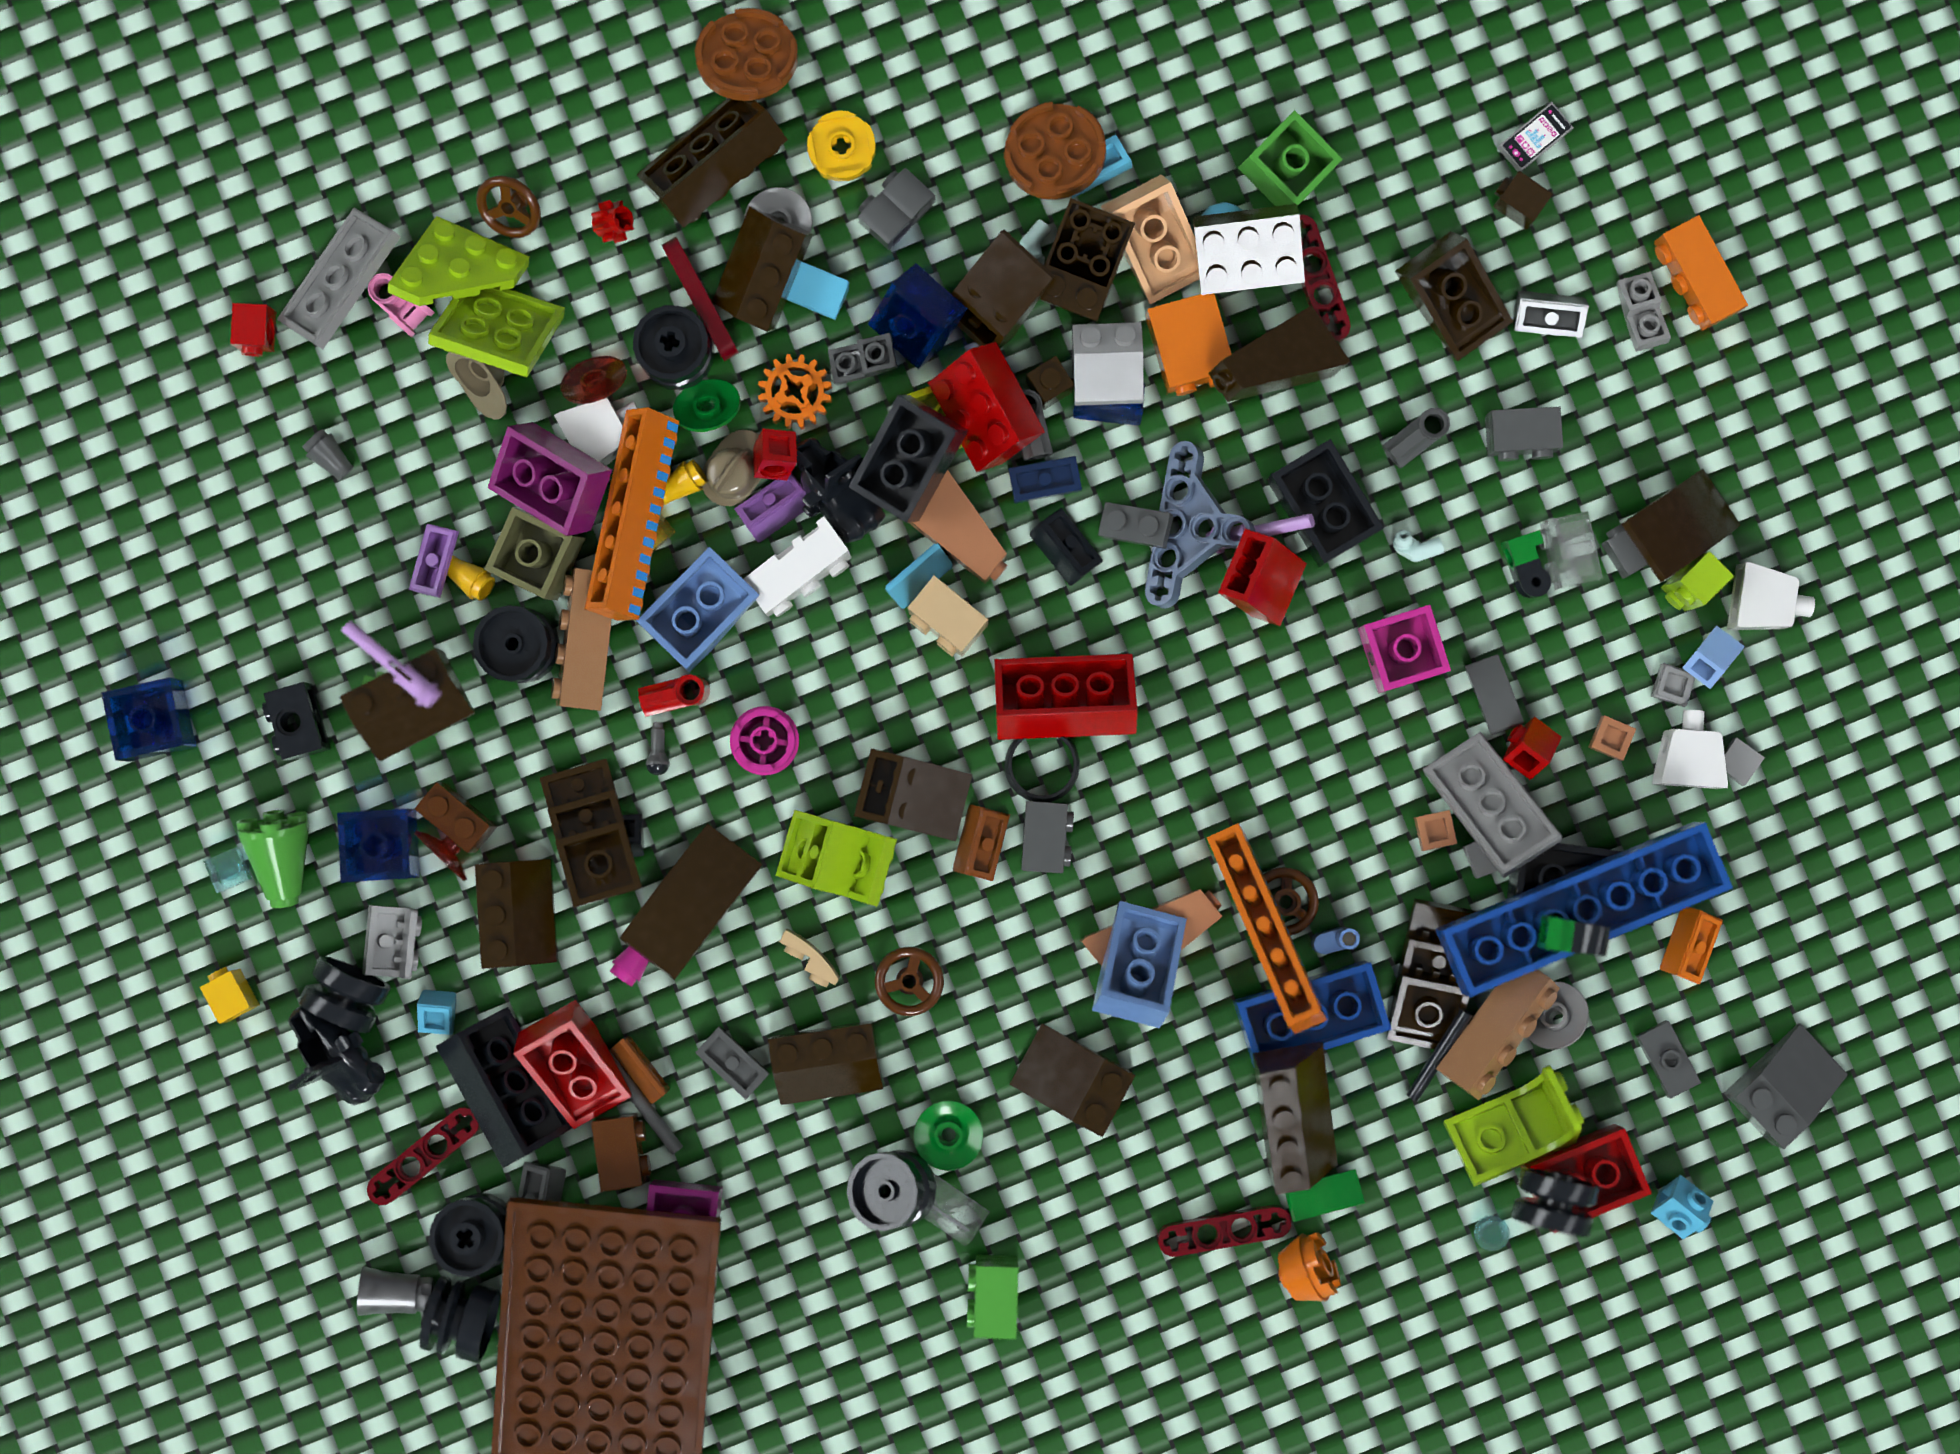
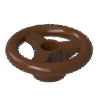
M493 176L480 185L476 195L477 208L482 219L491 229L510 238H523L537 229L541 219L540 206L533 192L525 184L512 177ZM500 186L501 200L497 206L489 209L487 206V194L492 188ZM528 205H529V208H530V214H529L528 211L526 210V208H527ZM501 216L514 217L525 224V226L519 228L508 227L500 223L497 218Z
M1288 867L1275 868L1263 874L1267 884L1281 878L1280 890L1273 896L1281 915H1294L1299 919L1297 923L1286 926L1290 936L1305 930L1313 922L1318 911V893L1313 882L1301 871ZM1293 879L1299 882L1307 892V911L1300 907V896L1292 889ZM1284 895L1289 896L1291 899V904L1288 908H1282L1279 904L1280 898Z
M902 947L890 952L882 959L875 974V989L880 1001L890 1011L903 1016H916L930 1010L938 1002L944 987L943 971L938 961L929 952L917 947ZM910 957L908 967H904L899 971L896 980L885 982L889 967L901 958ZM920 960L929 966L933 974L934 982L931 993L922 987L924 978L918 969ZM913 975L916 979V984L913 987H906L903 983L904 976ZM900 990L904 994H915L922 1002L912 1006L902 1005L894 1001L888 993Z

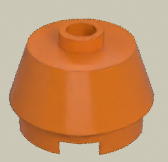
M1318 1232L1310 1235L1302 1233L1278 1254L1280 1281L1296 1301H1328L1329 1296L1338 1293L1336 1287L1341 1286L1335 1260L1330 1261L1327 1253L1322 1249V1246H1325L1327 1242Z

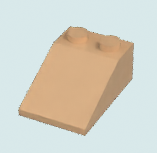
M1159 175L1101 205L1103 211L1135 223L1124 256L1150 305L1199 280L1195 235L1173 185L1167 178Z

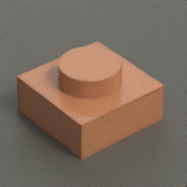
M1605 715L1601 716L1588 748L1623 761L1636 728Z
M1450 810L1414 817L1421 851L1457 844Z

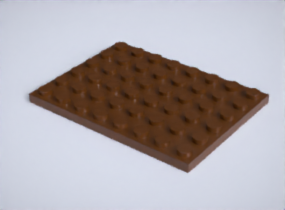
M519 1197L509 1198L506 1215L491 1454H703L722 1217Z

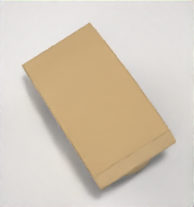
M786 929L779 942L786 945L784 952L800 960L803 959L804 955L810 957L804 969L811 973L808 979L826 988L829 983L836 985L840 976L830 961L805 938L790 929Z

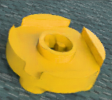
M833 111L825 114L817 121L818 123L813 127L812 132L810 131L807 150L812 165L823 178L842 182L850 181L860 177L871 168L876 152V144L873 131L866 122L849 111ZM844 138L845 143H851V148L846 149L845 154H839L838 151L832 150V146L837 145V139Z

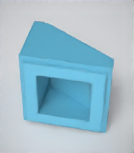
M423 990L417 1002L418 1032L453 1035L456 1010L455 992Z

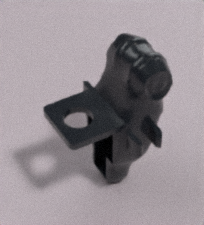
M808 438L799 442L796 445V464L801 472V484L806 493L803 497V502L806 505L802 508L805 514L813 517L821 512L827 521L831 523L839 538L845 543L859 541L868 532L876 530L885 518L882 508L849 488L863 461V457L857 454L850 460H847L838 452L828 451L823 448L815 438Z
M302 1006L297 1007L291 1013L288 1022L298 1039L297 1047L307 1067L288 1086L290 1092L322 1079L334 1087L342 1100L354 1106L369 1101L373 1094L380 1092L385 1081V1072L382 1066L369 1059L366 1048L361 1045L363 1039L359 1032L354 1031L351 1033L348 1029L318 1017Z

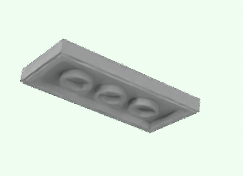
M356 208L352 209L277 320L323 350L401 236Z
M1481 732L1423 768L1425 776L1503 878L1562 841V835Z

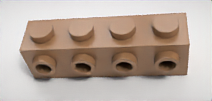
M574 568L571 570V575H565L563 595L568 596L567 610L561 609L559 618V630H564L563 644L558 643L556 647L555 664H560L559 678H553L551 698L556 699V706L601 711L612 619L584 609L592 570Z
M1534 970L1496 986L1436 1069L1471 1096L1480 1100L1482 1095H1486L1492 1090L1496 1083V1076L1503 1066H1508L1513 1061L1517 1052L1516 1048L1524 1038H1528L1534 1032L1537 1026V1019L1542 1012L1548 1010L1555 1003L1557 992L1560 988L1550 977L1539 970Z

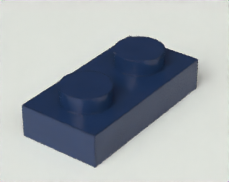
M1076 456L1008 468L1014 504L1082 491Z

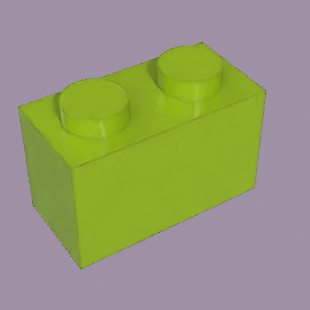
M1709 551L1703 553L1676 572L1661 588L1667 593L1665 595L1666 600L1678 610L1683 609L1686 612L1704 606L1734 575Z

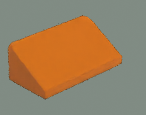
M1691 907L1680 910L1660 969L1700 985L1723 920Z

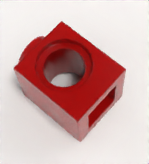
M232 303L230 344L239 349L241 354L245 356L261 357L263 352H274L276 311L267 304Z
M762 428L753 446L754 478L787 481L797 463L796 432Z

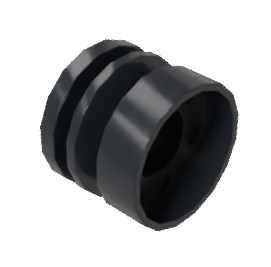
M441 1276L429 1295L423 1310L419 1347L422 1350L430 1351L437 1341L436 1351L439 1354H444L452 1340H455L456 1358L480 1363L486 1353L495 1326L500 1304V1290L477 1284L467 1299L465 1298L464 1281L458 1280L451 1291V1278Z

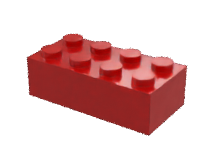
M1133 654L994 659L998 740L1136 734L1137 699Z

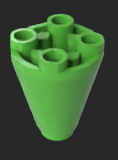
M272 810L264 812L263 819L247 818L238 820L236 822L238 837L266 900H270V906L272 908H285L298 904V896L302 891L309 833L308 813L294 812L284 816V810Z

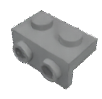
M369 905L362 969L363 975L411 979L412 971H416L418 966V951L414 950L415 937L420 936L422 919L421 916H417V909Z

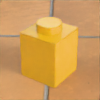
M227 967L219 969L207 976L210 982L200 987L219 1024L230 1022L260 1005L241 969L228 971Z

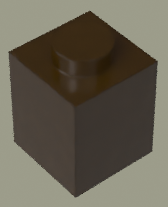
M1518 171L1512 180L1506 176L1494 193L1499 199L1493 208L1527 230L1553 193L1521 171Z
M1056 356L1032 370L1026 376V383L1032 391H1035L1040 396L1044 410L1071 394L1074 389L1073 381Z

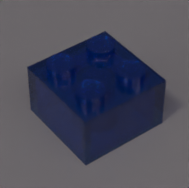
M915 263L892 282L868 325L879 335L890 333L894 348L919 370L943 348L967 308Z
M169 677L101 692L115 761L131 762L196 747L183 680Z
M415 809L337 813L341 883L420 878Z

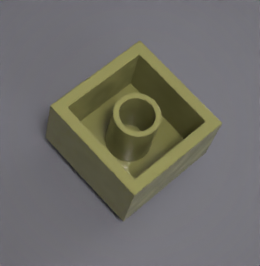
M512 507L484 570L543 599L558 601L563 590L565 575H570L586 538L578 534L565 536L523 509Z

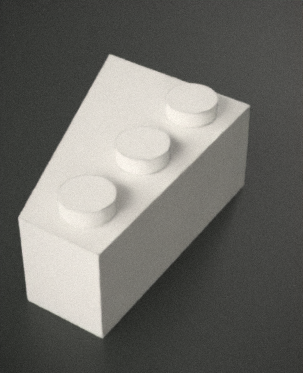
M824 516L816 522L817 528L804 537L801 535L791 541L793 545L780 554L773 555L744 578L760 595L756 601L768 617L773 613L776 617L784 614L793 607L791 601L800 594H803L804 597L809 596L821 587L819 583L821 579L829 574L835 577L849 567L847 561L852 558L849 550Z

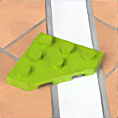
M436 216L389 281L388 293L417 306L433 304V299L452 296L453 300L480 295L481 290L499 287L500 291L512 289L529 266V256Z

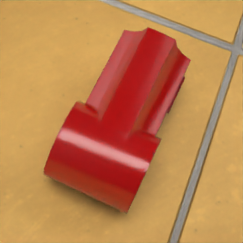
M687 674L680 678L638 688V698L644 716L649 717L704 703L709 697L710 686L703 677ZM694 680L698 683L700 692L695 699L690 700L686 697L684 688L689 681Z

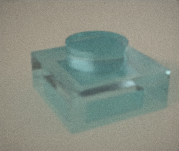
M239 847L203 861L216 893H222L252 879Z

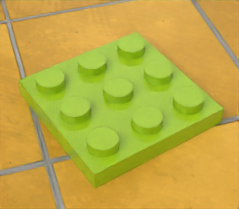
M499 287L484 289L480 291V295L452 299L429 332L428 344L513 374L528 377L564 319L565 308L510 289L501 291Z

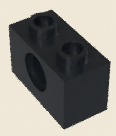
M301 682L263 693L266 701L262 704L263 713L267 722L272 723L275 733L271 738L275 753L278 756L281 755L282 760L293 761L331 750L313 684ZM296 713L300 717L301 724L296 731L292 732L288 728V719Z

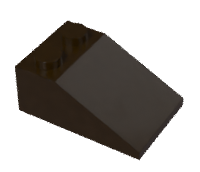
M1452 231L1395 270L1413 303L1456 361L1465 357L1513 322L1468 239Z
M1042 1023L1010 1085L1103 1138L1136 1075L1133 1071Z

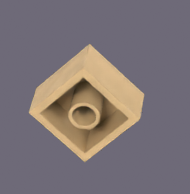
M935 576L930 579L908 606V612L911 615L909 618L910 623L924 635L929 631L938 637L936 640L937 645L951 657L955 653L963 657L988 626V619Z

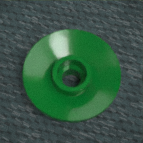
M720 379L702 380L696 386L686 388L680 392L673 404V414L675 419L679 420V425L689 431H712L726 425L736 416L741 404L738 390L727 381Z
M940 1101L926 1108L919 1116L914 1129V1143L921 1158L930 1166L945 1171L957 1170L970 1164L978 1155L983 1143V1128L976 1113L967 1105L957 1101ZM945 1128H952L955 1131L956 1135L952 1140L943 1138L942 1131Z

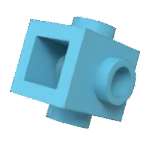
M1679 1175L1659 1190L1651 1214L1682 1239H1685L1695 1231L1697 1233L1702 1232L1711 1221L1709 1213L1714 1201L1685 1177Z

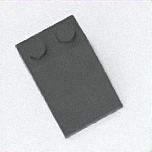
M1798 1023L1723 1094L1771 1145L1785 1149L1812 1123L1848 1074L1813 1036Z

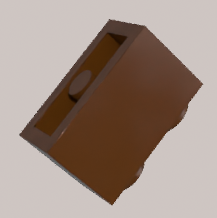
M436 782L414 808L467 853H476L498 827L450 786L442 782Z
M637 1113L596 1118L591 1122L601 1192L643 1186L647 1181L646 1176L651 1175L649 1155H643L642 1141H646L644 1121H638Z

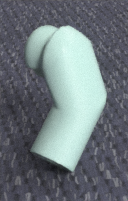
M1401 530L1394 536L1393 547L1395 551L1412 562H1419L1444 553L1443 544L1439 537L1421 543L1410 536L1411 533L1407 530Z

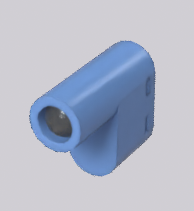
M1337 927L1313 935L1311 946L1315 952L1320 954L1354 949L1360 942V936L1354 929Z

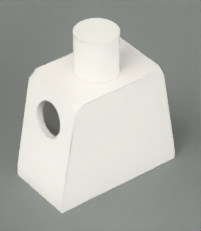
M603 397L559 412L554 417L569 444L607 466L616 459L626 410L637 409V406L633 401L615 410L611 401L607 397Z
M1752 562L1736 565L1727 629L1765 630L1792 627L1795 615L1812 616L1815 608V598L1798 595L1799 579L1797 577Z
M1683 710L1682 729L1664 731L1653 775V785L1711 789L1728 788L1723 736L1721 732L1704 731L1705 711Z

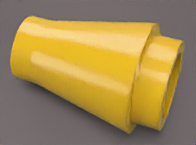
M692 459L688 463L683 461L669 475L663 498L664 505L703 490L702 486L708 483L706 475L695 460Z
M452 555L447 576L470 599L484 600L495 585V578L491 576L490 572L485 571V568L463 561Z

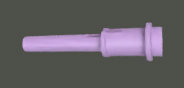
M1306 514L1254 525L1255 532L1273 536L1314 527V518L1312 514ZM1244 524L1231 528L1230 537L1233 541L1241 539L1246 529ZM1214 527L1206 533V537L1213 532ZM1222 547L1216 553H1223L1227 548Z
M349 621L343 627L342 632L395 676L393 681L417 699L416 704L418 706L424 705L426 708H429L437 701L442 692L437 689L438 684L436 682L431 684L412 668L410 664L404 666L354 622ZM394 663L399 669H401L405 674H407L412 679V681L409 682L390 664Z

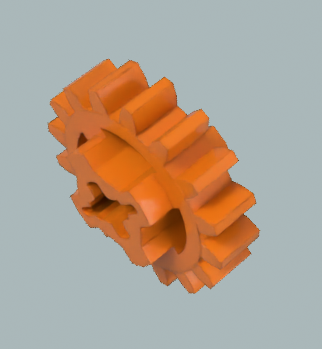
M790 354L786 355V363L781 364L777 359L773 360L776 369L771 371L765 368L763 372L768 380L758 382L759 388L766 392L758 395V399L760 402H768L763 408L764 413L767 415L774 412L773 423L777 425L783 419L785 420L786 429L789 430L793 422H797L801 430L805 428V421L808 419L814 425L817 424L815 415L817 413L827 414L823 403H832V397L825 393V391L832 389V384L828 381H822L828 375L827 371L822 369L817 372L818 362L814 359L809 364H806L803 354H800L797 362H793ZM799 370L808 374L797 376L792 375L790 371ZM779 378L781 381L780 391L774 394L775 396L773 397V387ZM787 381H790L792 386L800 389L803 403L798 398L796 399L794 395H790V387ZM818 386L817 399L811 405L809 401L811 392L816 390ZM790 407L799 409L801 413L792 414L783 410Z

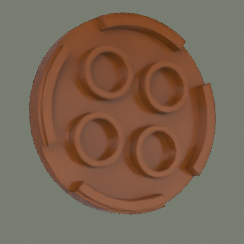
M740 8L734 9L735 13L723 16L715 22L710 21L699 34L695 46V58L699 75L711 90L729 99L751 101L762 99L778 92L790 81L798 64V48L792 32L780 17L761 9Z
M1047 102L1027 110L1012 124L1005 144L1004 159L1010 177L1020 189L1037 198L1063 199L1085 190L1099 176L1106 160V140L1100 123L1085 108L1079 105L1075 107Z

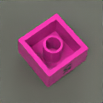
M1430 605L1365 624L1358 628L1378 694L1451 671Z

